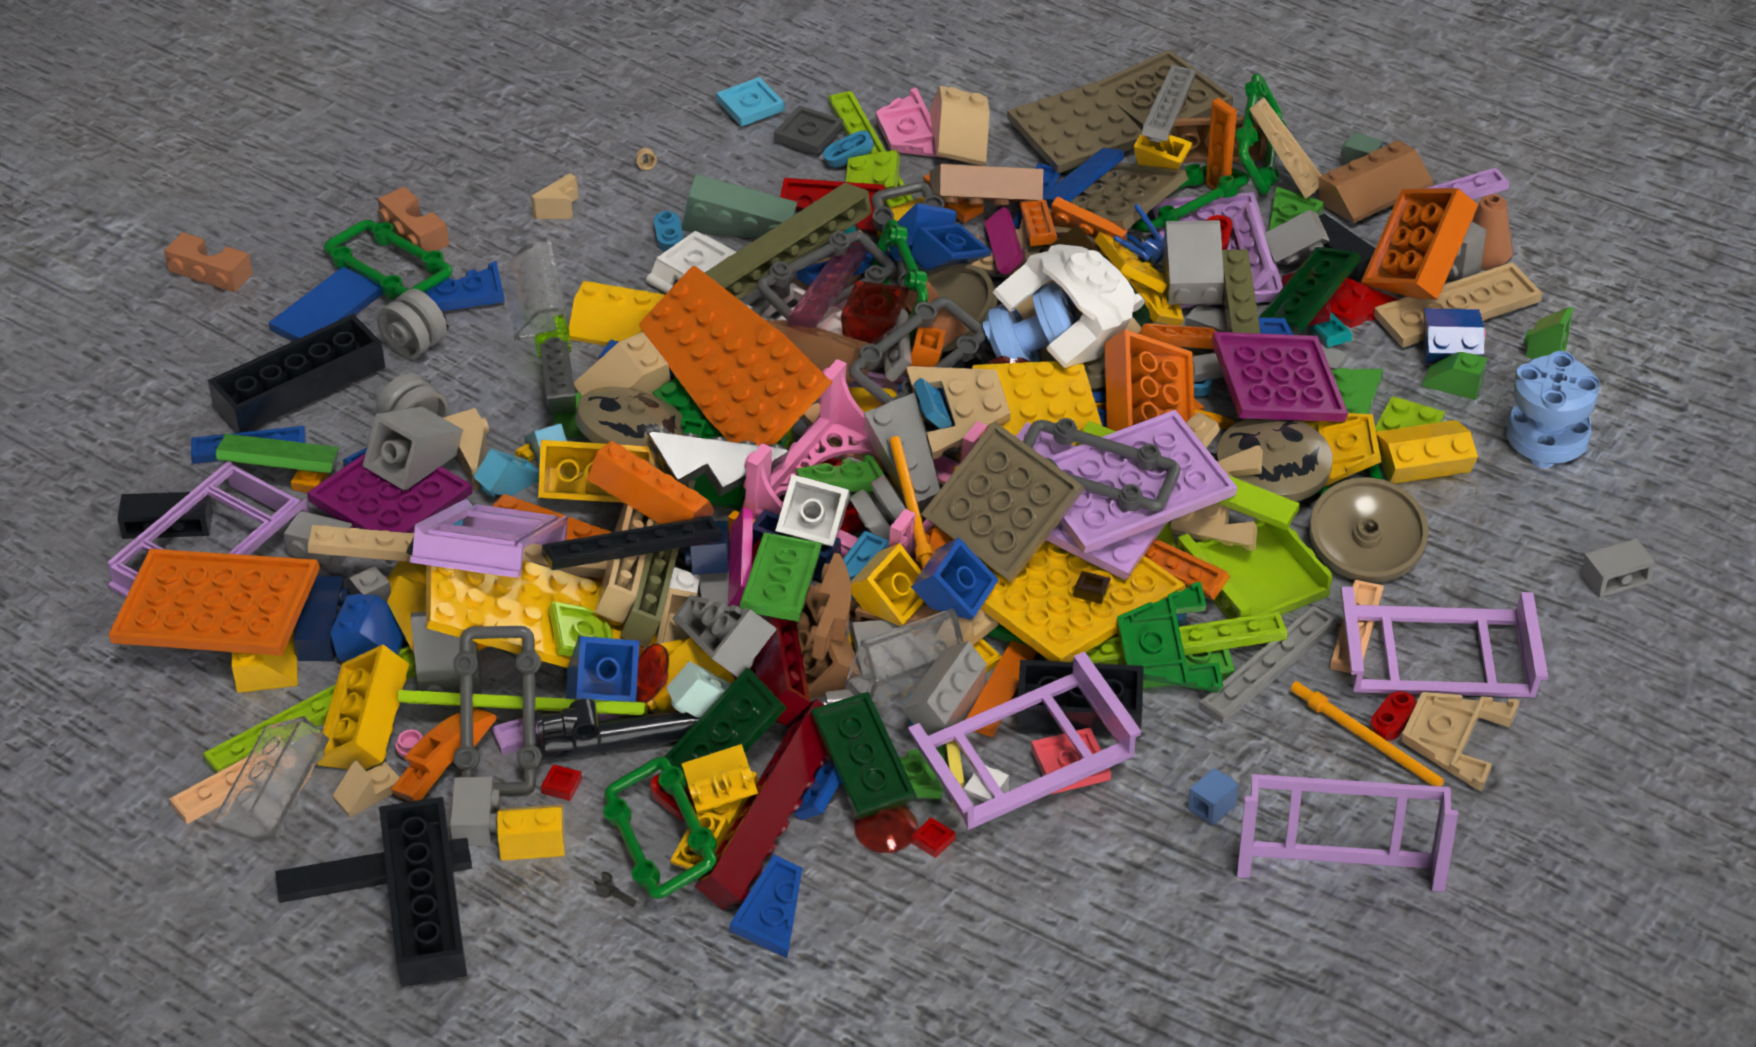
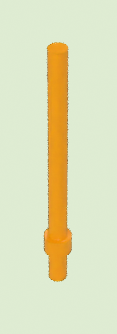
M893 436L889 439L906 508L916 513L914 525L915 555L917 562L921 564L923 570L933 555V549L927 542L901 439L899 436Z
M1298 681L1292 684L1290 691L1308 702V707L1317 713L1323 712L1431 786L1442 787L1445 779L1328 702V697L1319 691L1313 692Z

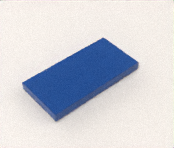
M342 267L268 322L271 331L293 342L352 314L356 315L383 294L381 285Z

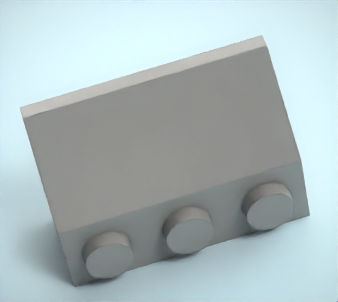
M969 641L944 648L902 710L914 725L920 723L928 736L964 721L984 688L986 662Z

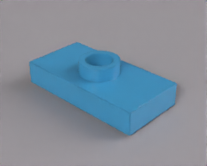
M919 378L913 385L920 401V410L928 420L940 429L951 427V420L940 391L923 378Z

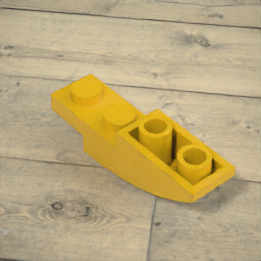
M751 771L754 783L756 784L758 781L757 773ZM747 798L698 814L696 812L702 827L709 828L716 838V849ZM689 828L686 830L670 860L671 864L684 869H689L703 860V857L696 855L688 845V837L691 834Z

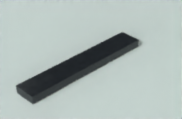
M711 516L548 543L542 545L541 554L551 570L717 542L721 541L722 531Z
M468 839L450 840L454 872L473 869ZM384 852L275 871L280 903L387 884Z

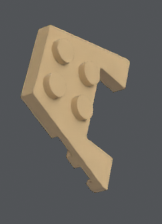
M906 367L912 393L916 392L913 384L919 378H923L936 389H943L954 424L953 427L926 432L933 459L943 456V451L951 447L956 449L962 446L964 436L977 421L987 425V429L994 421L999 425L1010 421V411L996 370Z
M1260 445L1254 446L1217 462L1226 474L1232 477L1261 474L1263 450ZM1215 503L1171 520L1170 529L1175 535L1182 536L1188 533L1194 539L1204 541L1210 539L1219 541L1227 546L1238 545L1243 546L1246 550H1256L1257 526L1254 521L1228 524L1230 508Z
M1422 692L1402 733L1401 742L1475 789L1482 791L1491 772L1492 763L1464 755V749L1478 718L1511 727L1519 709L1520 700L1508 699L1507 703L1493 702V697L1482 696L1479 701L1462 699V695Z

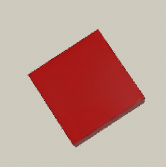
M553 764L541 785V794L571 801L583 779L582 771Z
M932 817L911 835V843L934 858H937L956 839L955 831Z

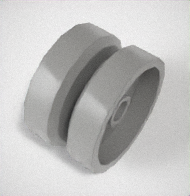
M410 288L395 301L379 310L376 317L383 339L391 349L405 359L414 360L429 347L443 339L447 332L446 320L440 308L426 293L418 289Z
M409 373L393 379L383 389L377 400L375 410L376 414L423 406L443 418L449 414V404L444 395L431 387L420 375Z
M883 474L871 482V488L878 498L876 502L863 489L852 495L850 499L859 512L858 516L867 530L874 535L889 540L891 524L907 508Z

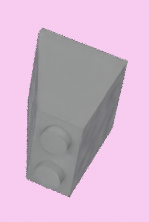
M1220 220L1166 221L1162 266L1164 280L1168 284L1166 287L1168 305L1223 303L1225 282Z
M423 406L376 414L363 467L402 490H408L456 456L463 429Z

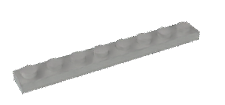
M1175 65L1171 66L1143 125L1141 135L1147 136L1149 140L1154 142L1168 140L1194 82L1196 70Z

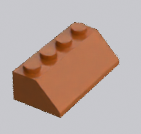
M610 441L595 455L587 480L658 524L712 516L714 513V509L708 499L701 496L697 491L678 482L671 475L665 474L652 466L648 461L629 452L620 444Z

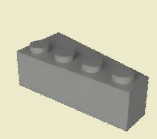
M914 392L865 412L864 432L905 503L889 443L891 437H900L920 515L924 517L922 512L940 491L917 395Z
M694 595L688 597L672 618L714 661L737 677L747 667L750 668L752 666L755 656L776 631L774 626L751 609L744 608L742 610L735 605L727 606L719 601L714 603L709 599Z

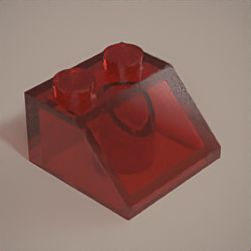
M856 281L841 313L842 334L871 344L895 326L908 296L909 288Z

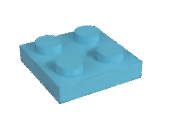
M760 77L716 93V101L741 127L785 111V102Z

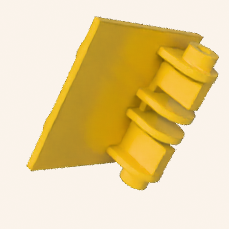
M742 744L682 763L697 814L758 794Z

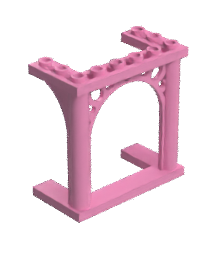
M836 359L829 368L826 367L823 370V373L833 383L819 397L820 413L817 420L812 426H807L798 442H794L790 446L785 462L774 467L771 472L772 448L763 443L755 452H751L747 456L744 464L746 468L744 489L746 490L743 507L753 510V519L756 520L764 509L780 515L784 502L779 497L786 494L791 475L796 474V468L818 465L830 458L845 454H872L877 456L864 432V412L853 399L846 384L847 363ZM977 421L964 436L960 463L945 456L933 459L938 483L944 485L953 474L954 468L962 463L987 431V425ZM831 437H836L841 441L842 445L835 448L830 446L828 441ZM904 509L890 527L889 547L900 543L914 561L916 559V543L914 539L916 513ZM927 519L923 522L925 532L932 527V523ZM839 530L837 538L841 539L842 558L847 555L859 538Z

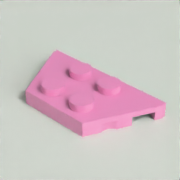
M917 88L911 89L910 95L903 100L898 97L890 105L876 111L877 124L890 151L898 150L899 153L945 158L936 156L931 117Z

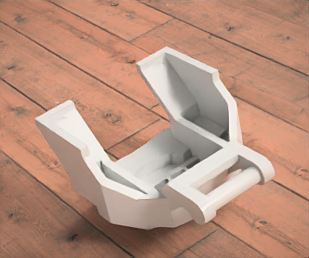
M1062 244L1051 246L1047 252L1030 255L1027 262L993 292L1011 312L1050 280H1054L1062 287L1076 307L1083 312L1080 319L1049 344L1046 349L1064 368L1100 358L1105 352L1104 343L1123 331L1130 322L1132 313L1140 309L1145 303V299L1140 294L1134 293L1133 288L1121 272L1099 252L1080 246Z

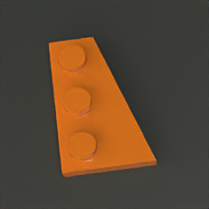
M1056 197L1052 203V221L1054 226L1072 229L1078 225L1085 234L1096 238L1099 232H1102L1112 238L1118 236L1127 241L1128 229L1124 231L1113 222L1060 197Z

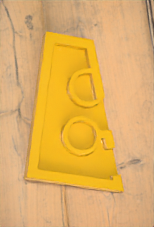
M1099 232L1094 240L1101 248L1099 252L1109 259L1108 261L1121 272L1127 281L1134 279L1160 293L1164 292L1168 286L1166 282L1152 276L1154 272L1137 261L1139 258L1129 249L1114 241L1112 237Z

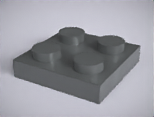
M799 105L774 131V141L819 155L843 129V119Z

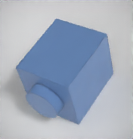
M1213 768L1190 788L1188 810L1213 826L1237 805L1239 784L1230 776L1224 775Z

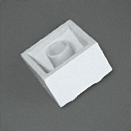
M792 474L775 531L833 547L849 502V490Z

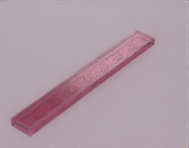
M854 242L849 245L845 255H832L788 315V325L816 328L869 252L858 242Z

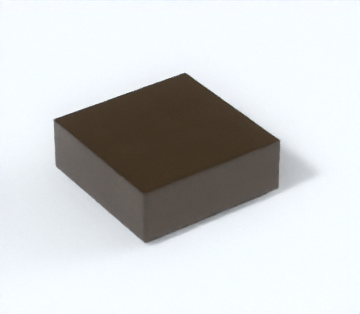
M1082 571L1075 585L1073 597L1102 604L1109 589L1111 578Z

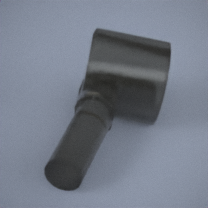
M609 872L601 873L604 883L594 880L599 897L608 898L613 896L631 907L635 906L637 901L615 887L613 877Z

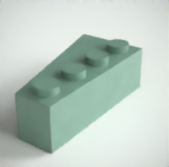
M695 174L688 196L682 231L694 232L696 230L699 233L758 239L794 216L797 202Z

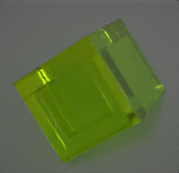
M564 314L553 316L555 330L537 333L534 337L539 358H541L540 344L545 343L546 339L552 337L567 341L568 350L571 352L570 334Z

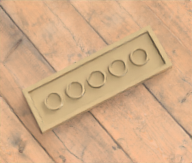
M1511 262L1444 284L1438 300L1405 297L1375 307L1374 317L1403 348L1424 341V308L1480 309L1482 321L1541 302L1543 293Z

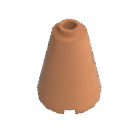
M1489 194L1481 198L1472 222L1487 229L1481 264L1482 270H1490L1505 265L1509 259L1511 261L1513 256L1507 202L1497 194Z

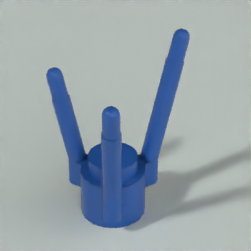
M1135 204L1134 208L1155 237V240L1150 237L1142 243L1129 232H1127V239L1133 244L1118 236H1114L1113 239L1141 256L1145 261H1150L1153 265H1156L1163 258L1164 238L1156 230L1142 208Z

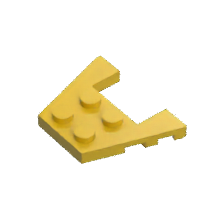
M1348 413L1345 422L1299 420L1316 429L1326 439L1331 448L1333 457L1332 469L1325 486L1381 462L1373 414Z

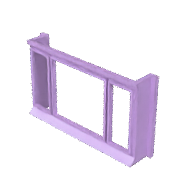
M227 461L107 562L112 580L108 584V588L126 598L138 572L127 567L125 564L142 549L146 552L150 548L163 549L152 543V541L206 495L261 523L255 531L228 553L250 555L290 519H294L300 511L308 512L306 499L300 501L234 466L232 462ZM228 478L231 487L277 512L269 516L216 487Z
M464 499L415 524L413 553L410 556V563L518 578L521 576L524 548L532 543L544 545L566 541L568 516L559 518L556 515L478 504L472 506L467 499ZM463 519L462 526L452 525L455 522Z
M1341 587L1342 611L1344 614L1350 670L1353 680V692L1393 693L1402 691L1409 694L1429 692L1463 696L1536 698L1541 680L1548 679L1533 592H1521L1516 610L1356 605L1354 588ZM1358 620L1381 621L1389 680L1363 679L1364 664ZM1392 621L1477 624L1486 683L1400 680ZM1487 624L1516 626L1525 684L1497 683Z
M1085 652L1074 656L1072 674L928 736L920 723L908 727V732L914 740V747L919 750L963 817L967 830L1134 757L1135 739L1141 735V730ZM1078 686L1117 744L1092 754L1053 697ZM1043 702L1082 759L1003 793L965 735ZM955 740L993 799L974 806L936 747Z
M1252 774L1250 796H1245L1237 877L1250 878L1252 856L1431 868L1432 891L1445 892L1458 819V810H1451V788ZM1259 788L1292 790L1286 843L1254 841ZM1302 791L1397 797L1389 850L1296 844ZM1408 798L1440 800L1431 853L1400 851Z

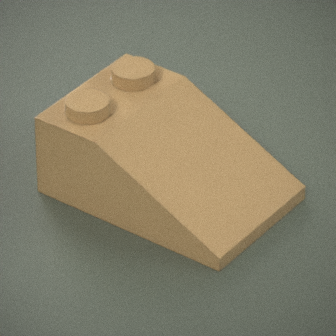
M939 86L929 109L936 156L985 166L990 115L987 96H983L980 93L961 91L955 87Z
M641 332L618 342L574 382L575 391L583 396L597 388L625 387L653 395V391L671 381L669 364L647 336Z

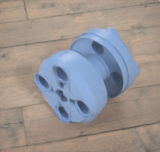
M1050 282L1033 293V302L1037 314L1023 320L1016 308L1010 312L1004 304L989 309L986 319L982 324L999 364L1040 362L1037 350L1051 344L1080 319L1074 302L1061 286Z
M1556 351L1551 355L1532 359L1519 366L1516 370L1514 382V399L1516 404L1509 415L1506 437L1512 447L1520 454L1529 458L1532 464L1540 468H1549L1557 463L1571 461L1587 452L1591 436V420L1589 416L1597 403L1600 381L1588 367L1575 360L1572 354L1565 351Z

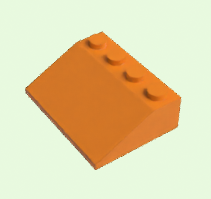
M1459 188L1401 189L1361 283L1369 287L1416 299L1438 300L1479 204Z
M1126 329L1104 343L1107 428L1119 431L1176 410L1185 422L1195 415L1192 351Z

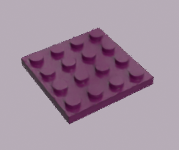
M1213 332L1211 343L1239 418L1345 422L1348 411L1318 336Z
M363 454L307 492L308 502L340 521L352 523L353 528L414 533L415 524L464 500L473 492L472 484L441 466L408 490H402L363 467L365 454Z

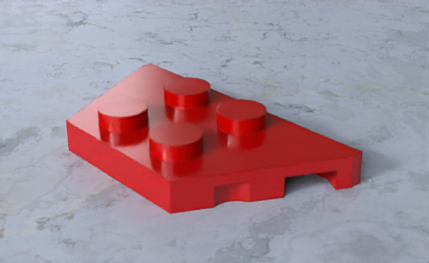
M1346 278L1332 296L1331 313L1345 326L1353 328L1365 321L1375 320V307L1398 299Z

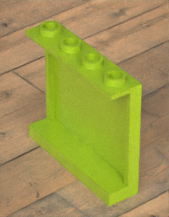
M1259 519L1254 520L1257 526L1256 550L1253 551L1246 550L1243 546L1223 545L1219 541L1210 539L1196 543L1188 533L1178 537V549L1228 572L1230 578L1216 598L1212 600L1227 619L1278 611L1280 615H1283L1330 596L1331 582L1333 580L1330 569L1317 559L1313 550L1308 548L1301 541L1297 532L1290 527L1286 531Z

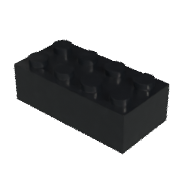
M1020 660L1018 697L1072 674L1073 662ZM1093 663L1141 730L1144 666ZM1078 686L1053 697L1076 731L1090 727L1094 735L1112 736ZM1043 702L1017 712V731L1064 734Z

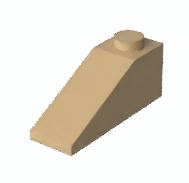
M476 408L443 418L463 429L456 457L475 491L480 489L481 484L474 478V475L486 457V434H489L490 430L486 418H481Z

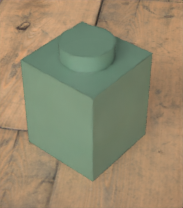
M1354 132L1349 141L1345 140L1342 145L1343 165L1370 154L1374 150L1383 148V140Z

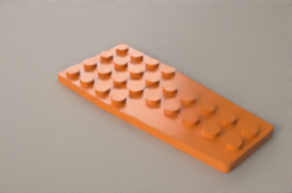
M692 266L673 285L639 324L640 329L667 361L669 368L706 418L729 442L751 441L756 443L757 446H760L762 443L767 446L775 445L833 383L789 338L696 266Z

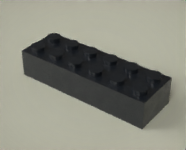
M352 314L209 379L208 384L212 404L238 433L250 431L385 368L382 342Z
M443 797L380 806L379 813L394 946L401 987L466 977V960Z

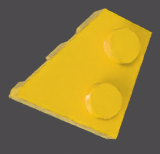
M1134 279L1128 281L1134 293L1140 294L1145 299V303L1141 308L1153 322H1161L1167 325H1182L1184 318L1180 304L1168 305L1166 289L1163 293H1160Z

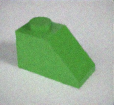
M1567 307L1537 321L1533 330L1528 329L1524 339V345H1527L1526 357L1535 359L1551 355L1556 351L1566 352L1574 308Z
M1459 351L1430 365L1422 386L1476 400L1484 383L1487 358Z

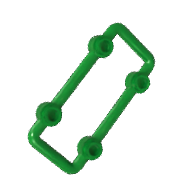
M1254 74L1251 77V81L1245 83V92L1248 98L1241 128L1236 130V137L1239 143L1238 155L1257 191L1265 195L1269 193L1270 186L1275 185L1280 180L1279 171L1274 166L1276 151L1268 140L1264 167L1257 169L1248 152V148L1258 141V134L1253 127L1254 120L1250 108L1258 100L1265 98L1286 127L1287 125L1282 120L1281 109L1265 79L1260 74Z
M1199 164L1187 165L1185 170L1188 180L1180 185L1178 190L1186 186H1195L1203 183L1207 174V164L1202 167ZM1232 168V176L1220 177L1216 189L1176 209L1171 205L1159 208L1157 218L1151 222L1156 230L1165 228L1166 221H1179L1180 218L1221 197L1228 198L1237 195L1239 188L1248 184L1250 177L1246 172ZM1141 220L1136 221L1131 227L1140 232H1151L1144 221Z
M891 219L885 224L877 246L885 254L889 244L898 248L907 269L904 286L909 288L910 291L917 293V300L910 315L911 318L918 303L928 302L927 274L925 271L919 270L906 242L907 228L899 226L896 220ZM872 257L870 267L874 265L881 267V264ZM890 277L885 279L880 290L873 291L880 292L887 312L891 316L898 307L890 291ZM915 328L913 331L909 333L910 342L912 341L917 328Z
M362 220L330 238L323 246L324 251L331 256L333 265L337 269L342 267L352 268L381 285L382 293L388 299H396L409 290L403 286L401 277L381 274L354 258L351 248L347 246L338 247L339 245L365 230L373 232L374 240L379 245L386 246L392 243L422 260L424 269L433 275L411 289H418L424 293L448 279L453 273L452 266L444 261L442 252L436 250L425 251L394 233L393 225L388 222L376 223L372 220Z
M656 757L612 782L604 793L607 804L604 807L603 814L611 825L618 827L635 866L631 873L632 878L639 887L646 889L649 896L654 899L665 898L705 875L714 868L717 860L714 852L716 850V838L709 828L702 827L686 795L687 780L679 767L672 766L671 762L665 757ZM658 770H661L658 778L659 784L666 793L673 795L691 832L688 837V845L696 855L703 857L701 862L658 886L660 871L653 861L646 860L629 823L631 821V809L624 799L617 797V794Z

